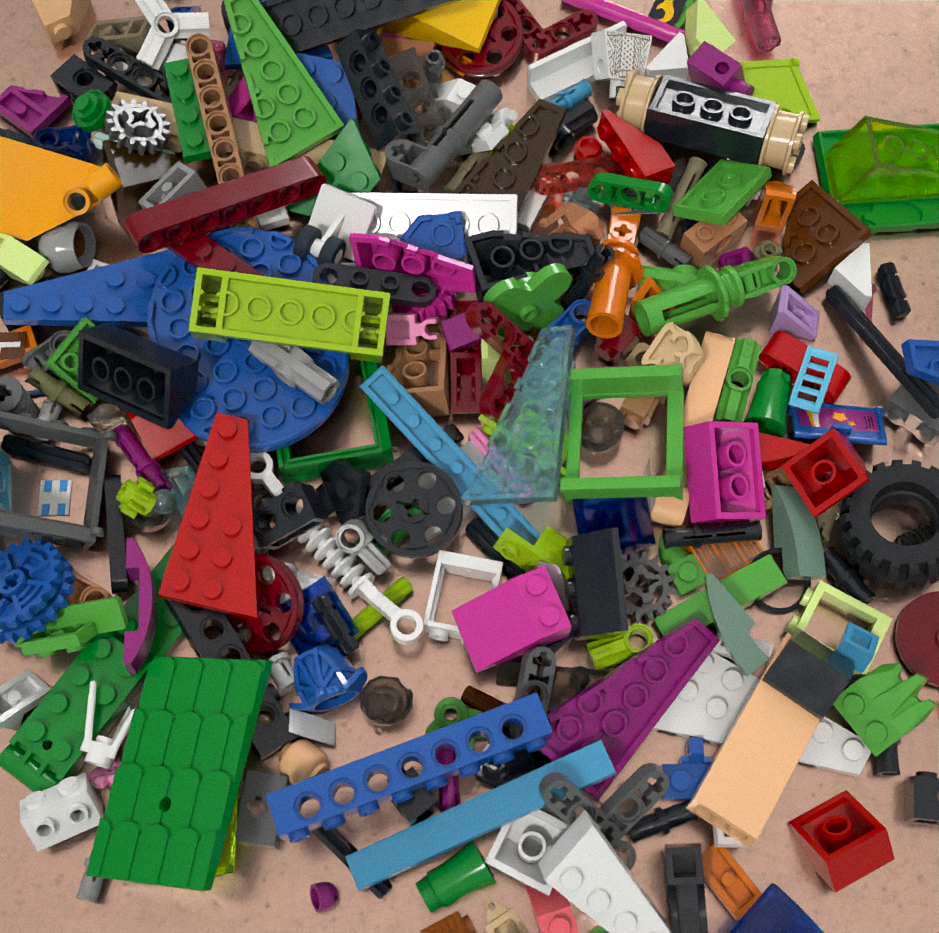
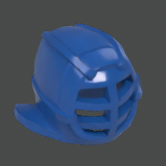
M329 645L316 646L294 658L295 690L302 703H289V708L304 712H321L346 704L360 694L367 681V672L362 666L358 669L353 668L349 660L335 647ZM336 695H339V696H340L339 698H335V699H332V698H331V697L336 696Z

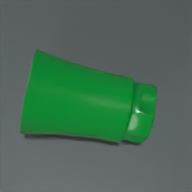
M769 368V370L763 371L760 380L757 382L750 409L743 422L758 423L760 433L784 437L786 435V416L791 392V376L783 372V370Z
M474 840L468 842L456 854L427 872V876L416 882L417 889L431 913L443 906L446 908L465 896L497 883Z

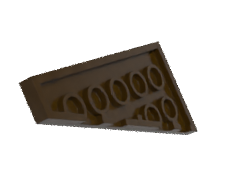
M539 98L516 123V127L505 139L500 140L495 146V150L476 166L453 193L517 194L518 221L567 114L566 108Z

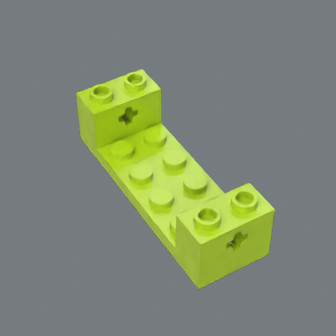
M197 267L188 331L195 339L226 343L227 338L347 353L351 354V359L382 363L390 293Z

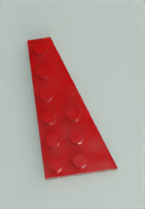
M216 412L158 595L163 599L258 621L249 423L247 419Z

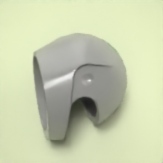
M73 221L64 227L58 225L46 231L39 240L38 251L39 255L49 261L47 265L49 269L58 273H73L92 263L96 253V240L93 230L87 223ZM77 229L82 232L85 239V251L81 257L76 256L74 249V237Z

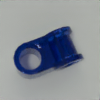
M77 125L55 128L45 127L38 130L34 135V142L38 143L42 149L85 162H89L92 159V150L89 148L92 132H85Z

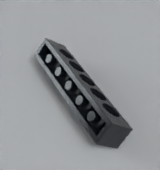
M163 599L198 658H221L225 654H233L238 659L258 660L255 655L249 656L243 646L247 644L245 636L238 626L233 628L227 619L230 614L205 608L200 611H193L187 604ZM209 626H217L221 629L222 636L218 639H209L203 631ZM272 683L266 686L260 711L265 710L271 713L273 723L268 726H261L256 723L250 745L259 762L282 749L287 743L293 742L297 737V734L289 732L290 712L284 714L278 704L281 700L280 695Z

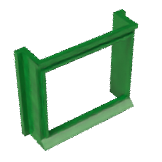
M361 361L363 378L366 381L378 370L377 363ZM367 395L375 444L291 458L289 446L277 449L278 465L283 477L284 486L293 482L304 483L321 480L320 472L336 459L344 458L350 461L352 466L357 469H365L366 471L382 469L394 461L387 418L384 412Z

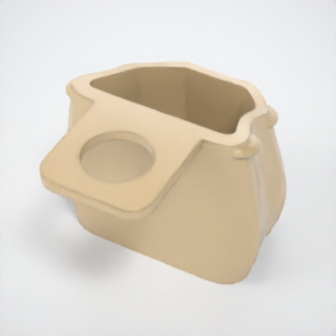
M669 322L664 325L651 345L644 342L638 343L626 359L627 367L640 366L635 361L639 353L645 352L641 360V366L682 364L683 385L685 387L703 364L704 354L698 340L692 333L684 331L674 322Z

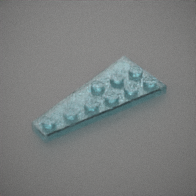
M572 325L541 329L527 359L529 364L522 378H518L514 386L516 392L511 402L506 403L488 441L487 447L489 449L482 464L477 465L473 473L475 479L470 490H465L461 499L466 506L557 501L575 330Z

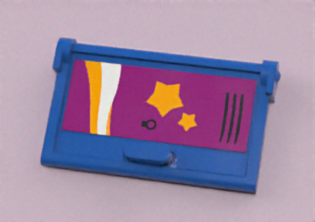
M822 403L819 414L788 405V414L791 415L795 438L819 439L834 428L845 435L851 443L887 445L882 406L869 408Z

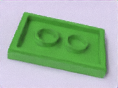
M720 159L672 207L674 216L724 226L772 177L771 168Z

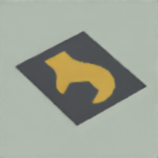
M655 0L648 16L675 26L686 0Z

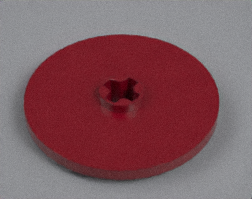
M939 591L915 598L904 608L896 624L895 641L898 653L905 666L914 675L920 673L928 677L929 679L926 683L939 688Z

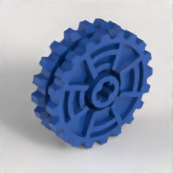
M25 539L21 545L12 543L5 552L0 550V644H3L6 640L10 644H14L21 637L24 640H28L32 637L33 632L37 630L41 633L46 629V624L49 621L55 622L59 617L58 611L66 608L69 603L66 598L73 594L74 588L71 584L76 581V576L72 573L74 568L50 542L45 543L42 539H36L33 543L30 539Z

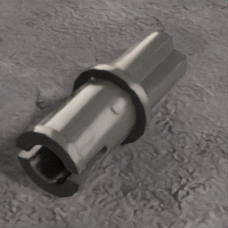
M649 226L644 227L639 233L638 240L654 251L658 259L661 260L663 258L674 267L682 264L689 265L688 262L692 263L693 256L673 244V239L667 240Z

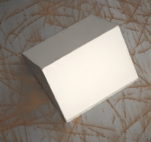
M537 810L502 826L485 863L549 896L553 887L544 880L538 862L570 826L541 810Z

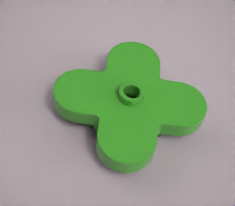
M560 263L550 264L537 273L526 272L527 277L520 280L511 277L498 282L487 291L483 302L492 303L522 331H528L534 327L536 334L543 333L547 326L564 312L557 298L568 289L572 281V276L566 267ZM500 326L497 334L505 337L504 328Z

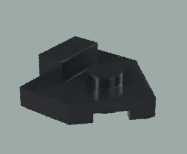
M344 458L332 461L320 472L323 483L315 489L327 517L337 516L341 526L351 519L362 520L366 516L365 492L366 486L370 485L371 473L365 469H357L352 466L350 461Z

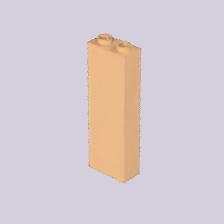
M789 633L778 644L686 807L746 847H749L758 839L820 722V719L762 680L790 638L791 634Z

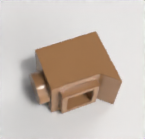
M667 396L625 398L621 405L618 419L622 420L626 426L632 429H642L644 424L649 425L658 405L664 404Z

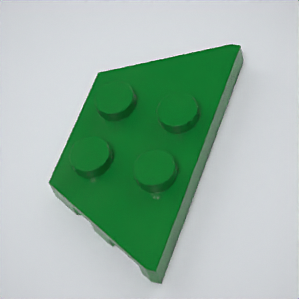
M353 118L349 120L318 162L317 167L327 178V184L344 192L372 193L382 180V175L378 166L372 160V153L368 144H365L358 129V122ZM318 194L289 204L285 209L311 216Z

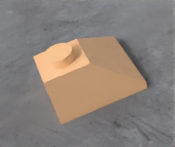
M30 0L52 44L77 34L91 5L90 0Z

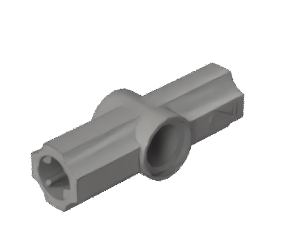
M251 341L248 349L250 354L270 367L275 375L292 388L297 386L322 405L330 402L335 396L340 385L338 380L318 367L313 359L302 349L294 346Z

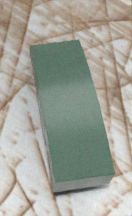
M771 486L774 548H782L783 575L786 579L812 581L826 578L824 552L815 517H813L795 487Z
M710 572L704 577V584L712 620L732 660L745 676H749L769 659L746 633L756 623Z

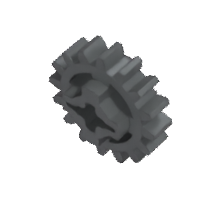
M131 98V103L127 104L122 99L119 102V106L112 104L110 111H107L104 131L109 133V141H118V149L125 146L128 148L129 154L133 150H138L140 156H143L144 151L148 150L153 155L156 148L162 150L164 144L167 143L170 134V122L165 121V113L157 114V106L147 107V101L137 104L136 100Z
M632 551L627 555V561L621 557L623 572L627 569V581L624 582L625 598L635 604L634 606L626 600L627 615L632 614L634 623L638 622L642 615L646 622H650L653 619V613L657 617L664 614L663 607L668 608L673 603L667 596H672L676 593L675 588L669 587V583L675 577L672 575L666 576L665 574L669 565L665 564L660 567L657 564L659 561V556L657 555L652 560L647 559V551H643L638 558ZM636 582L638 585L648 586L644 591L641 588H631ZM657 589H660L658 599L653 604V593Z

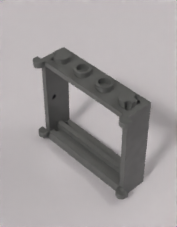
M0 407V429L93 449L83 525L0 510V535L30 539L32 541L42 539L45 543L50 542L55 545L87 550L96 542V536L104 537L105 529L98 527L108 442H115L117 434L111 431L100 433V431H96V428L72 427L67 422L61 420H52L50 422L37 419V416L29 413H19L18 415L8 413Z

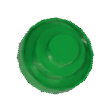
M90 90L79 96L72 110L74 124L85 132H94L105 125L106 113L111 109L112 102L110 98L99 90Z

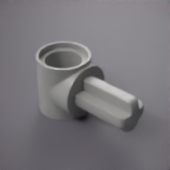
M351 519L338 529L335 541L341 551L349 553L353 558L358 555L377 575L383 574L391 565V561L371 542L374 537L363 521ZM345 530H356L360 535V542H349L345 537Z

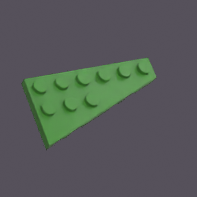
M224 0L269 167L296 159L340 133L344 128L343 122L259 0Z

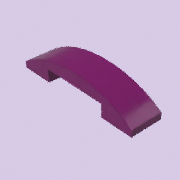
M126 538V570L132 581L139 580L138 630L124 632V665L129 674L132 675L139 672L151 649L156 632L158 600L155 582L142 550L134 538Z

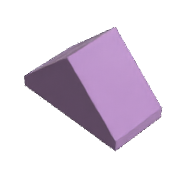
M788 285L781 286L773 305L769 332L783 331L793 337L809 340L817 339L820 312Z

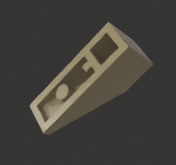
M145 16L95 21L85 40L91 37H100L136 59L151 25ZM158 24V29L163 33H167L164 30V28L160 24Z

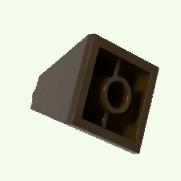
M102 141L103 164L108 163L123 183V186L110 195L118 223L124 222L131 214L143 210L138 201L178 162L176 154L156 150L155 154L152 155L148 150H145L144 155L140 156L138 150H133L129 154L128 148L125 146L118 149L117 142Z

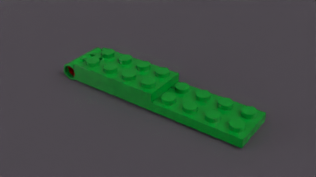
M174 544L151 571L158 600L157 625L151 649L139 672L130 675L124 665V632L138 630V588L124 605L129 626L124 630L100 633L94 636L88 642L87 647L79 653L9 740L11 744L1 752L0 767L32 792L46 790L59 784L67 777L75 776L85 764L84 760L87 753L80 751L84 740L90 682H97L92 741H95L97 735L106 737L142 691L148 666L153 661L154 656H169L184 637V633L165 601L158 595L159 583L163 581ZM187 604V606L193 611H200L203 609L201 607Z

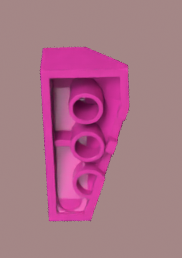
M351 233L349 236L356 267L424 276L434 282L436 290L476 293L477 291L473 265L382 235Z

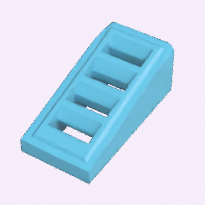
M808 346L788 405L819 414L839 354ZM811 356L830 361L828 367L811 363ZM807 368L826 373L824 379L806 374ZM803 380L821 385L820 391L802 386ZM799 392L816 396V403L799 398Z

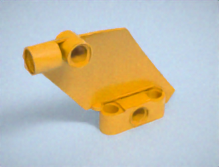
M0 136V233L28 241L78 215L90 212L96 205L123 186L122 181L108 163L98 166ZM75 193H80L85 198L86 204L82 210H78L72 205L71 199Z

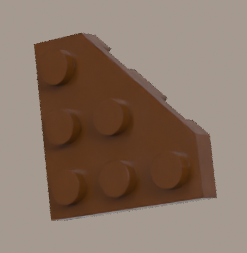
M813 180L796 193V200L790 212L788 224H786L784 238V257L792 259L797 267L796 276L790 284L801 294L872 236L870 229Z

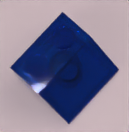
M647 497L572 500L578 535L609 528H618L621 556L628 555L632 551L636 553L656 545Z

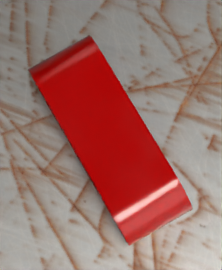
M776 331L759 354V360L768 369H781L786 374H789L791 376V383L795 385L808 345L786 332ZM813 356L810 359L811 363L828 367L830 362ZM837 363L823 403L834 404L851 380L850 373ZM809 368L806 371V374L824 379L826 374ZM803 380L802 386L820 391L821 385Z

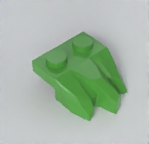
M900 663L882 664L844 690L833 704L875 757L922 724L937 705L930 699L921 701L918 698V693L929 678L916 673L903 681L900 677L902 671Z

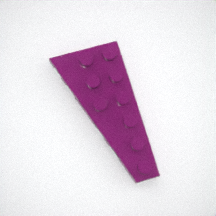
M688 619L547 714L546 716L553 733L551 739L547 740L548 745L539 751L553 762L601 740L616 771V775L584 789L593 798L599 800L720 639L698 619Z

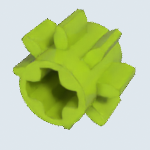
M139 476L136 482L127 479L116 496V500L121 502L119 505L120 511L133 519L137 513L146 516L157 501V495L152 493L155 489L153 484Z

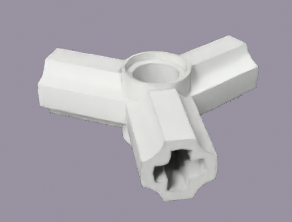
M134 0L151 25L136 57L138 61L157 71L160 70L174 39H188L195 33H202L210 38L208 12L172 13L164 0ZM164 19L170 20L174 24V29L170 33H163L158 29L159 22Z

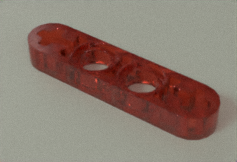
M612 155L542 166L533 189L543 196L586 190L595 175L593 171L595 168H603L607 173L626 175L619 163L614 161ZM575 172L581 179L573 181L567 178L566 174Z

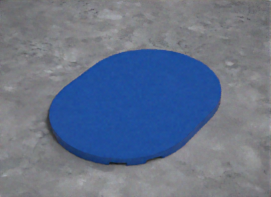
M235 227L206 235L264 276L313 283V272L318 266L317 260L311 253H308L306 261H302L299 256L294 255L293 247L295 242L292 238L282 233L256 230L254 227ZM177 256L170 265L167 264L155 282L156 286L151 301L148 302L147 327L152 342L199 361L197 391L179 417L180 421L194 435L207 442L216 412L247 419L249 423L250 453H262L281 449L300 441L314 432L327 420L340 402L348 381L350 354L298 347L307 353L318 367L335 377L340 384L330 402L322 405L297 386L295 388L288 386L275 375L270 367L251 355L248 350L251 341L227 338L226 343L195 339L188 330L197 269ZM324 274L322 277L320 276V280L328 284L326 276Z

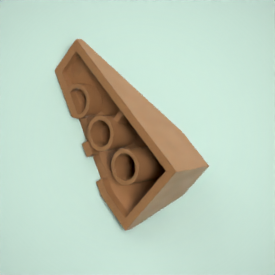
M449 313L447 314L448 316L438 323L427 325L430 333H439L440 337L438 339L429 340L419 336V343L417 345H398L395 351L396 357L392 365H388L386 368L431 417L450 415V352L440 326V322L449 319Z

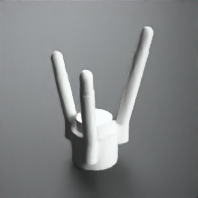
M91 681L84 740L80 751L87 753L85 762L105 769H111L119 747L130 729L134 707L129 706L112 739L97 735L96 740L92 741L97 682Z

